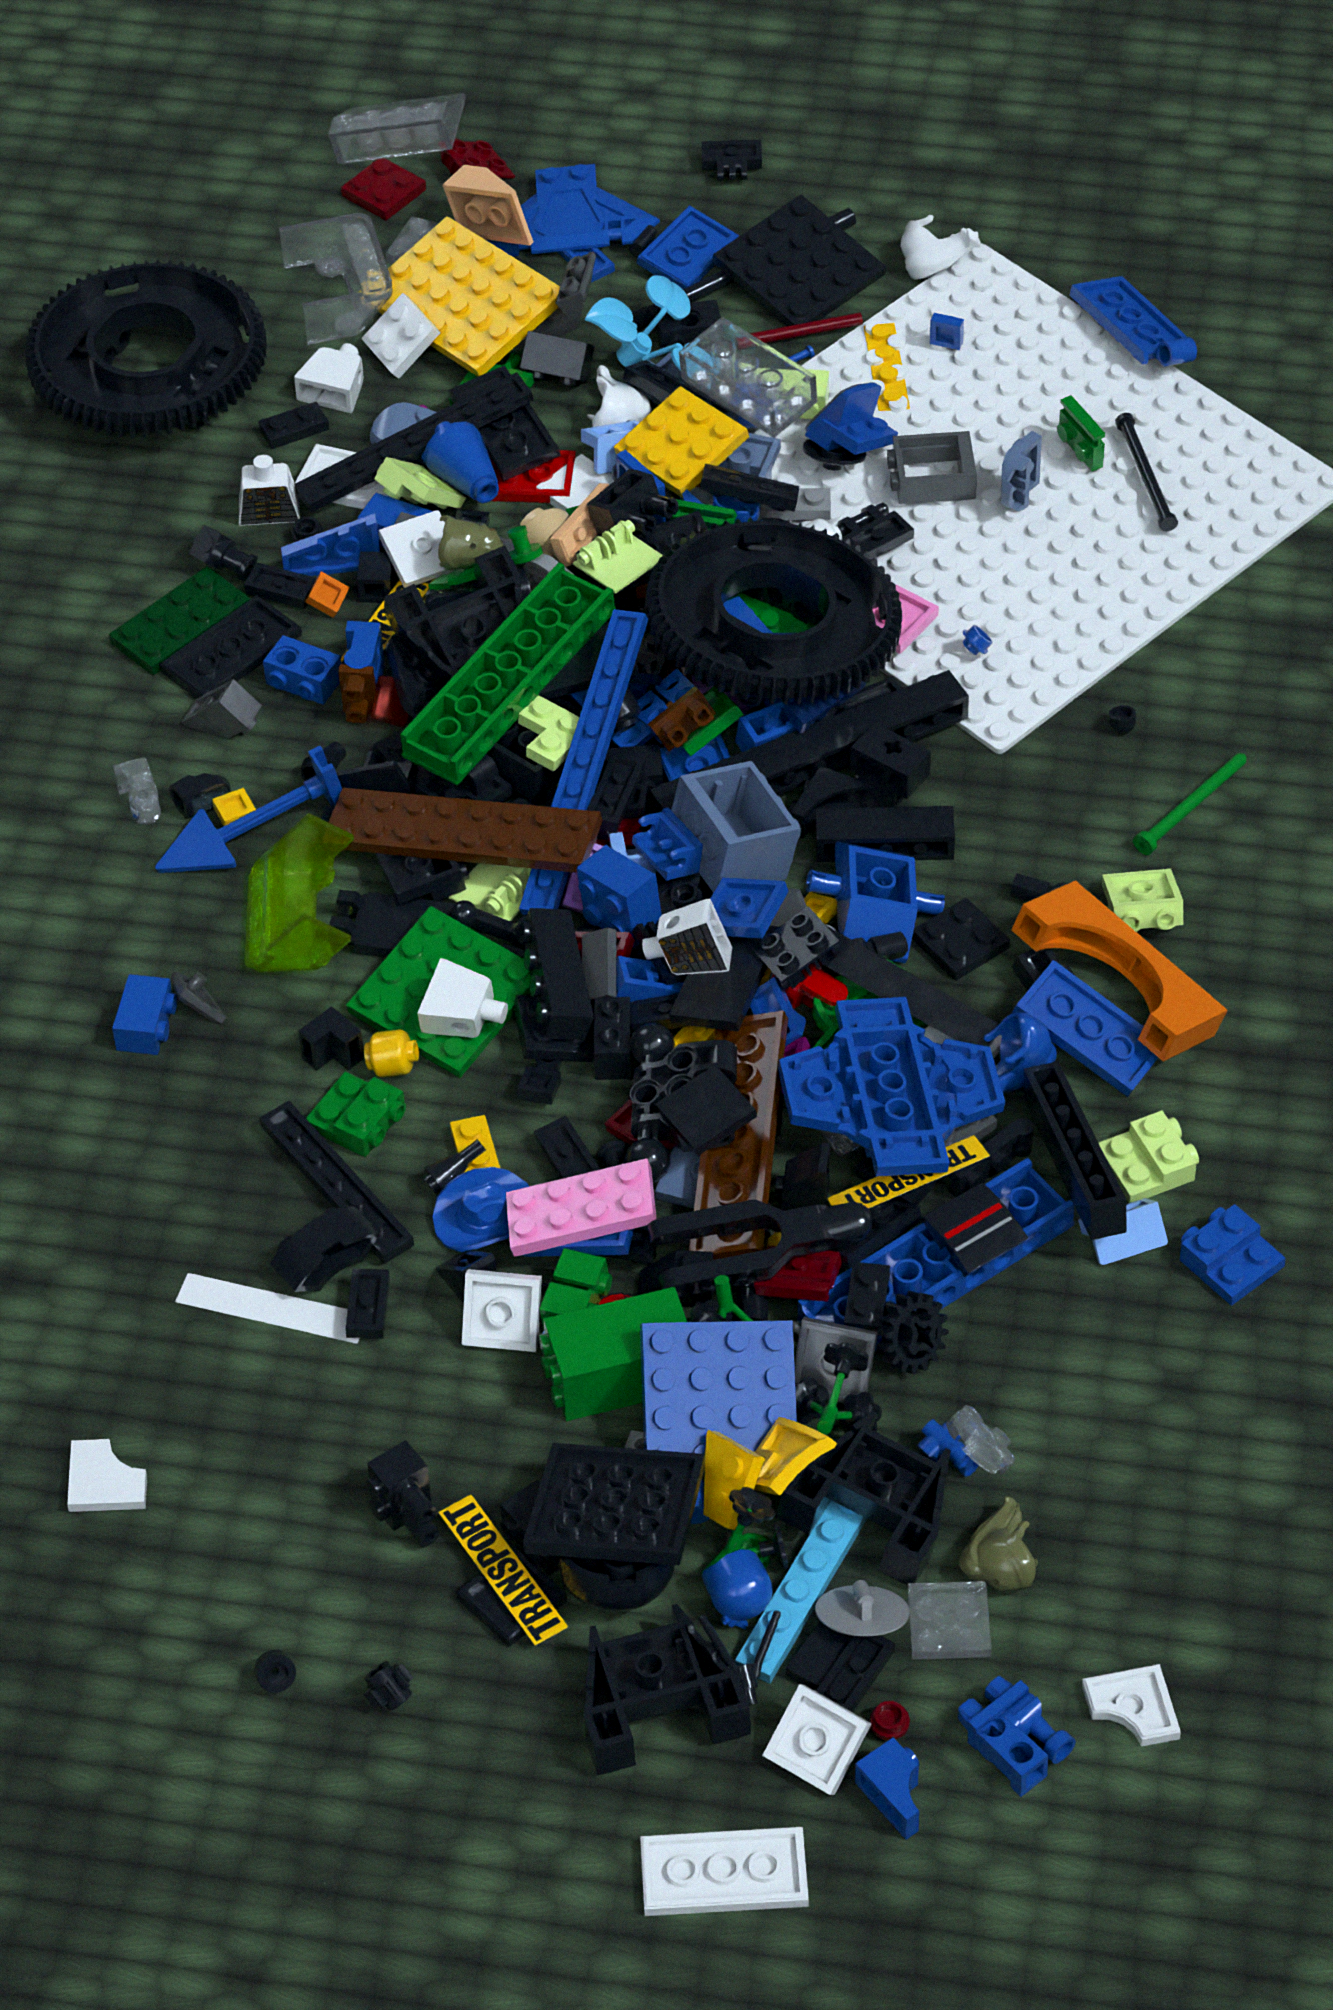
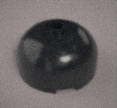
M558 1556L560 1576L568 1591L583 1604L608 1612L630 1611L652 1602L666 1589L675 1569V1565Z

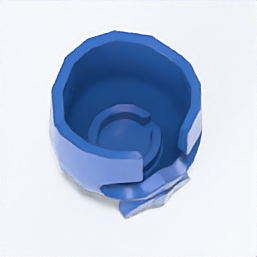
M740 1549L725 1555L716 1564L704 1570L702 1574V1579L708 1594L711 1596L714 1607L722 1615V1623L724 1625L728 1624L731 1628L736 1625L746 1629L748 1626L747 1620L762 1613L771 1601L773 1588L770 1577L757 1554L749 1549Z

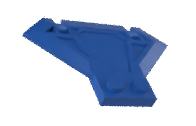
M578 164L558 168L549 167L535 170L537 193L520 205L533 243L529 246L493 240L487 241L511 256H519V250L531 249L532 254H540L569 249L579 250L610 246V241L622 240V245L633 244L648 225L655 227L660 223V219L597 187L595 164Z

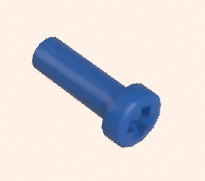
M808 345L805 347V350L786 358V361L791 365L808 356L812 358L815 356L813 348Z

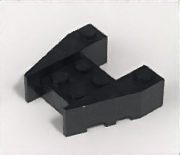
M505 545L475 558L474 575L481 587L480 590L434 610L428 611L415 584L384 596V613L398 641L444 685L450 681L523 601L520 574Z
M871 1411L854 1423L851 1430L837 1440L833 1439L837 1443L834 1449L816 1458L790 1482L781 1494L775 1517L810 1535L832 1500L894 1533L886 1544L878 1571L913 1588L930 1561L938 1536L939 1519L951 1450L945 1448L936 1463L873 1431L877 1413Z
M678 1604L672 1605L673 1624L601 1642L596 1625L590 1627L584 1723L586 1742L597 1776L636 1765L634 1740L628 1723L699 1704L713 1745L751 1735L750 1707L739 1676L731 1666L727 1667L719 1658L714 1646L709 1641L706 1642L696 1631L694 1623Z

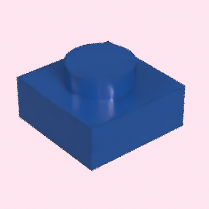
M934 313L930 320V344L960 350L963 344L964 319Z

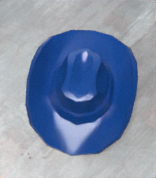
M497 1167L475 1168L458 1175L448 1182L436 1197L432 1218L437 1238L446 1248L459 1252L479 1249L508 1239L509 1227L506 1192L530 1186L509 1170Z

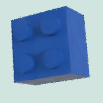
M603 846L576 868L583 915L591 925H597L602 929L609 927L615 929L616 932H630L634 937L632 931L636 924L642 923L644 927L647 922L653 921L656 924L662 916L656 874L609 846ZM635 937L633 948L639 944Z

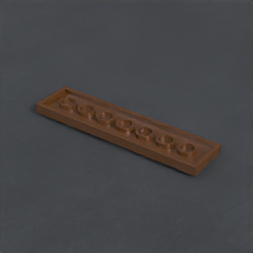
M343 788L322 841L324 847L328 849L577 873L576 868L590 857L603 820L599 811Z
M784 1010L745 1016L738 1032L715 1030L714 1040H727L737 1046V1080L733 1085L755 1108L758 1117L735 1131V1139L729 1145L708 1149L700 1155L694 1211L753 1199L768 1204L781 1091L778 1063L779 1059L784 1058L788 1017ZM765 1228L718 1237V1234L690 1239L689 1251L713 1252V1260L762 1251Z

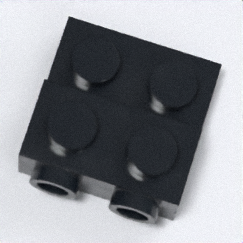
M375 853L377 863L399 904L430 893L432 899L437 901L466 890L464 880L469 879V875L464 862Z

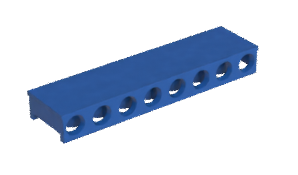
M1026 1158L985 1184L1006 1206L1027 1235L1028 1239L1021 1245L964 1277L946 1247L940 1250L925 1224L922 1223L861 1262L890 1265L886 1303L896 1304V1294L906 1295L907 1291L911 1290L934 1296L933 1301L940 1302L943 1305L941 1309L1074 1226L1073 1202L1071 1200L1066 1202L1032 1168V1161ZM852 1268L836 1277L833 1288L828 1293V1302L798 1300L797 1321L801 1323L802 1319L807 1317L844 1325ZM885 1306L884 1316H886V1315L888 1314V1311H887V1309H886V1306ZM877 1335L876 1345L882 1341L881 1336Z

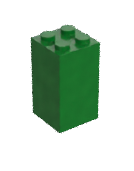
M675 1287L543 1318L545 1334L539 1335V1342L543 1353L541 1365L545 1378H551L553 1384L550 1387L555 1409L562 1407L567 1422L643 1403L640 1324L687 1322Z

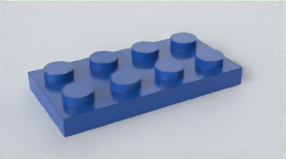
M1054 960L1012 1011L1028 1013L1047 1026L1053 1043L1126 1097L1132 1093L1158 1059L1153 1052L1138 1040L1144 1027Z

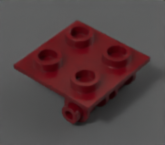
M438 140V144L443 149L441 152V162L452 175L463 165L486 167L499 178H515L506 162L493 150L492 145L486 141Z

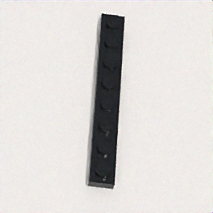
M516 372L295 483L296 493L312 513L375 481L374 478L377 475V470L386 457L409 463L421 458L427 443L435 434V428L444 421L450 423L468 422L478 429L534 401L533 393Z

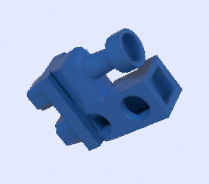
M997 1676L985 1688V1697L991 1704L983 1708L974 1698H969L959 1706L958 1720L968 1731V1744L975 1750L978 1749L986 1760L993 1763L1010 1780V1787L1022 1797L1047 1777L1048 1759L1054 1764L1063 1761L1073 1750L1076 1740L1065 1730L1055 1732L1042 1717L1040 1700L1029 1693V1687L1020 1680L1015 1685H1012L1003 1677ZM1029 1734H1032L1045 1744L1043 1750L1028 1737Z

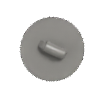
M858 1580L853 1585L835 1588L826 1592L818 1599L815 1606L816 1615L824 1625L837 1632L854 1636H878L891 1633L901 1628L908 1621L910 1615L909 1606L902 1597L883 1588L868 1586L864 1580Z

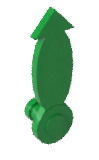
M525 525L514 527L507 532L514 546V550L510 551L509 554L515 565L529 562L543 554L541 544H530ZM474 566L455 570L448 575L444 573L428 584L429 589H450L452 585L475 580Z

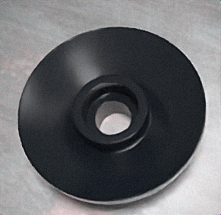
M811 439L806 440L802 447L805 454L814 460L822 462L823 468L832 471L841 470L842 466L861 463L866 458V452L854 455L844 447L827 451Z

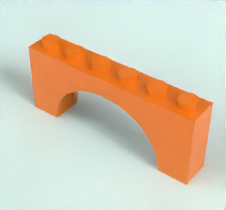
M1076 880L1024 903L1011 929L1036 952L1048 948H1063L1082 952L1107 963L1130 980L1144 997L1150 1011V1015L1138 1040L1163 1062L1214 1037L1228 1011Z

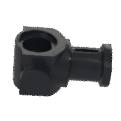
M203 525L200 533L194 538L193 545L189 551V554L218 570L224 567L238 575V579L241 581L247 580L258 560L255 554L247 555L235 548V541L206 525Z

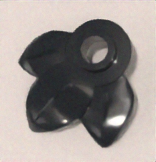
M699 873L667 881L663 877L656 876L662 915L703 900L702 892L699 889L701 882Z

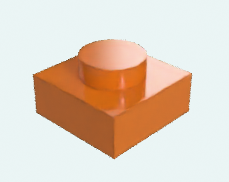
M321 571L305 602L334 618L350 587Z

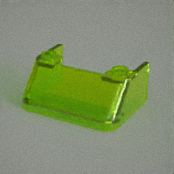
M308 813L255 862L248 882L245 965L258 972L314 971L326 966L330 959L351 941V935L316 919L317 893L324 887H328L334 879V858L354 840L353 834Z

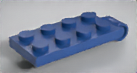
M1123 276L1072 285L1069 295L1141 364H1147L1148 360L1154 358L1163 366H1172L1195 360L1197 356L1195 341L1178 329Z

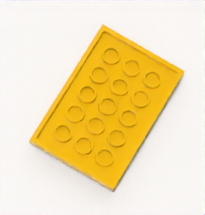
M446 216L360 293V296L365 304L383 315L402 293L407 295L441 332L430 346L479 377L487 373L527 336L528 331H533L558 308L556 300L560 286Z

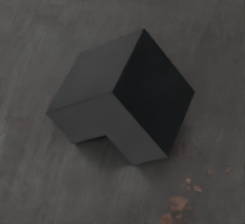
M332 1006L298 1031L302 1059L316 1071L332 1059L336 1060L347 1070H350L364 1059L361 1030Z

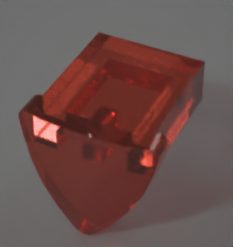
M379 676L371 718L403 727L407 723L408 714L400 704L394 680L392 677Z

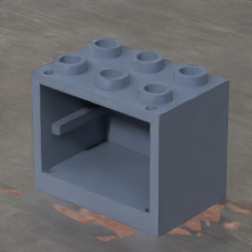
M752 761L680 776L671 811L703 844L699 873L713 893L722 877L777 881L787 879L801 828L798 821L792 817L784 806L782 799L776 795L765 776L760 773Z

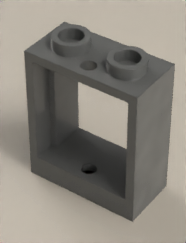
M970 431L893 436V449L887 450L888 469H894V472H890L891 491H897L899 504L976 499L977 473ZM957 461L959 471L958 474L906 477L904 464Z

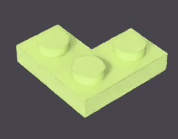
M538 695L519 713L518 724L539 734L526 747V757L554 772L566 761L579 717Z

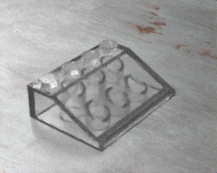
M465 93L353 107L333 117L328 135L338 164L451 150L466 99Z

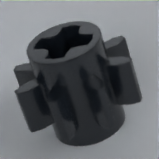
M384 1661L366 1675L365 1681L368 1683L366 1686L368 1690L363 1695L374 1709L378 1706L381 1708L386 1706L389 1711H392L411 1696L412 1691L409 1688V1682L414 1677L403 1663L398 1666L396 1664L392 1666L388 1661Z

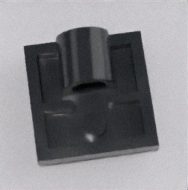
M486 754L458 785L431 773L415 785V794L502 802L512 795V785L499 776L495 762Z

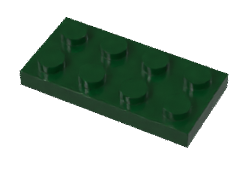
M206 566L109 633L110 643L154 676L160 672L159 664L248 602L250 597Z

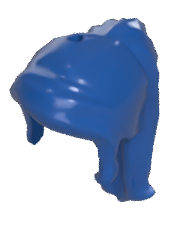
M1013 1012L1006 1016L991 1032L983 1036V1039L987 1042L999 1035L1002 1036L1000 1043L1001 1059L995 1066L1003 1094L1024 1086V1068L1055 1062L1057 1057L1056 1047L1051 1043L1047 1026L1028 1013Z

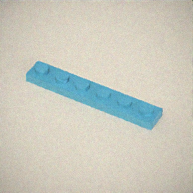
M832 1500L830 1501L735 1659L737 1666L754 1662L773 1612L775 1610L780 1611L781 1616L763 1661L760 1677H757L771 1684L815 1609L818 1599L825 1592L867 1518Z

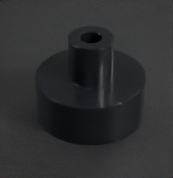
M270 1650L263 1653L257 1659L254 1673L264 1690L278 1693L292 1685L296 1677V1668L287 1653L281 1650Z

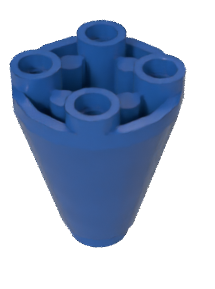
M444 421L437 425L435 434L429 440L425 451L422 453L421 459L424 464L437 477L471 499L480 503H487L493 500L499 492L498 480L483 437L478 429L468 422L450 423Z

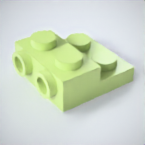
M386 457L379 466L377 475L374 478L384 486L383 492L397 500L404 497L414 504L420 502L427 505L431 503L442 509H446L447 506L461 509L466 499L465 496L426 467Z
M1171 868L1102 874V888L1108 901V908L1134 931L1137 932L1144 928L1169 930L1175 926L1183 925V898Z
M1163 1111L1130 1122L1128 1132L1099 1142L1128 1203L1155 1196L1195 1180L1196 1164L1199 1163L1198 1153L1191 1143L1187 1145L1183 1143L1178 1121L1174 1117L1168 1119Z

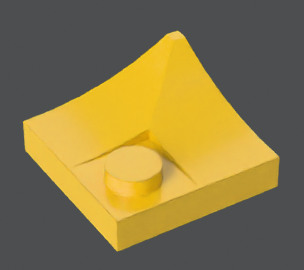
M778 1417L755 1451L756 1454L765 1458L754 1490L780 1496L790 1482L808 1464L829 1450L834 1449L837 1443L829 1436L808 1426Z

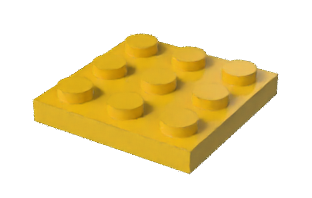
M680 386L614 446L616 454L627 450L661 480L666 488L683 498L682 493L686 489L690 492L701 482L705 463L714 466L720 465L749 438V433L746 427Z

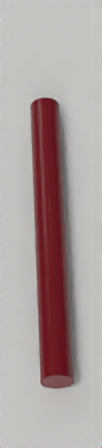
M861 312L739 335L741 348L863 325Z

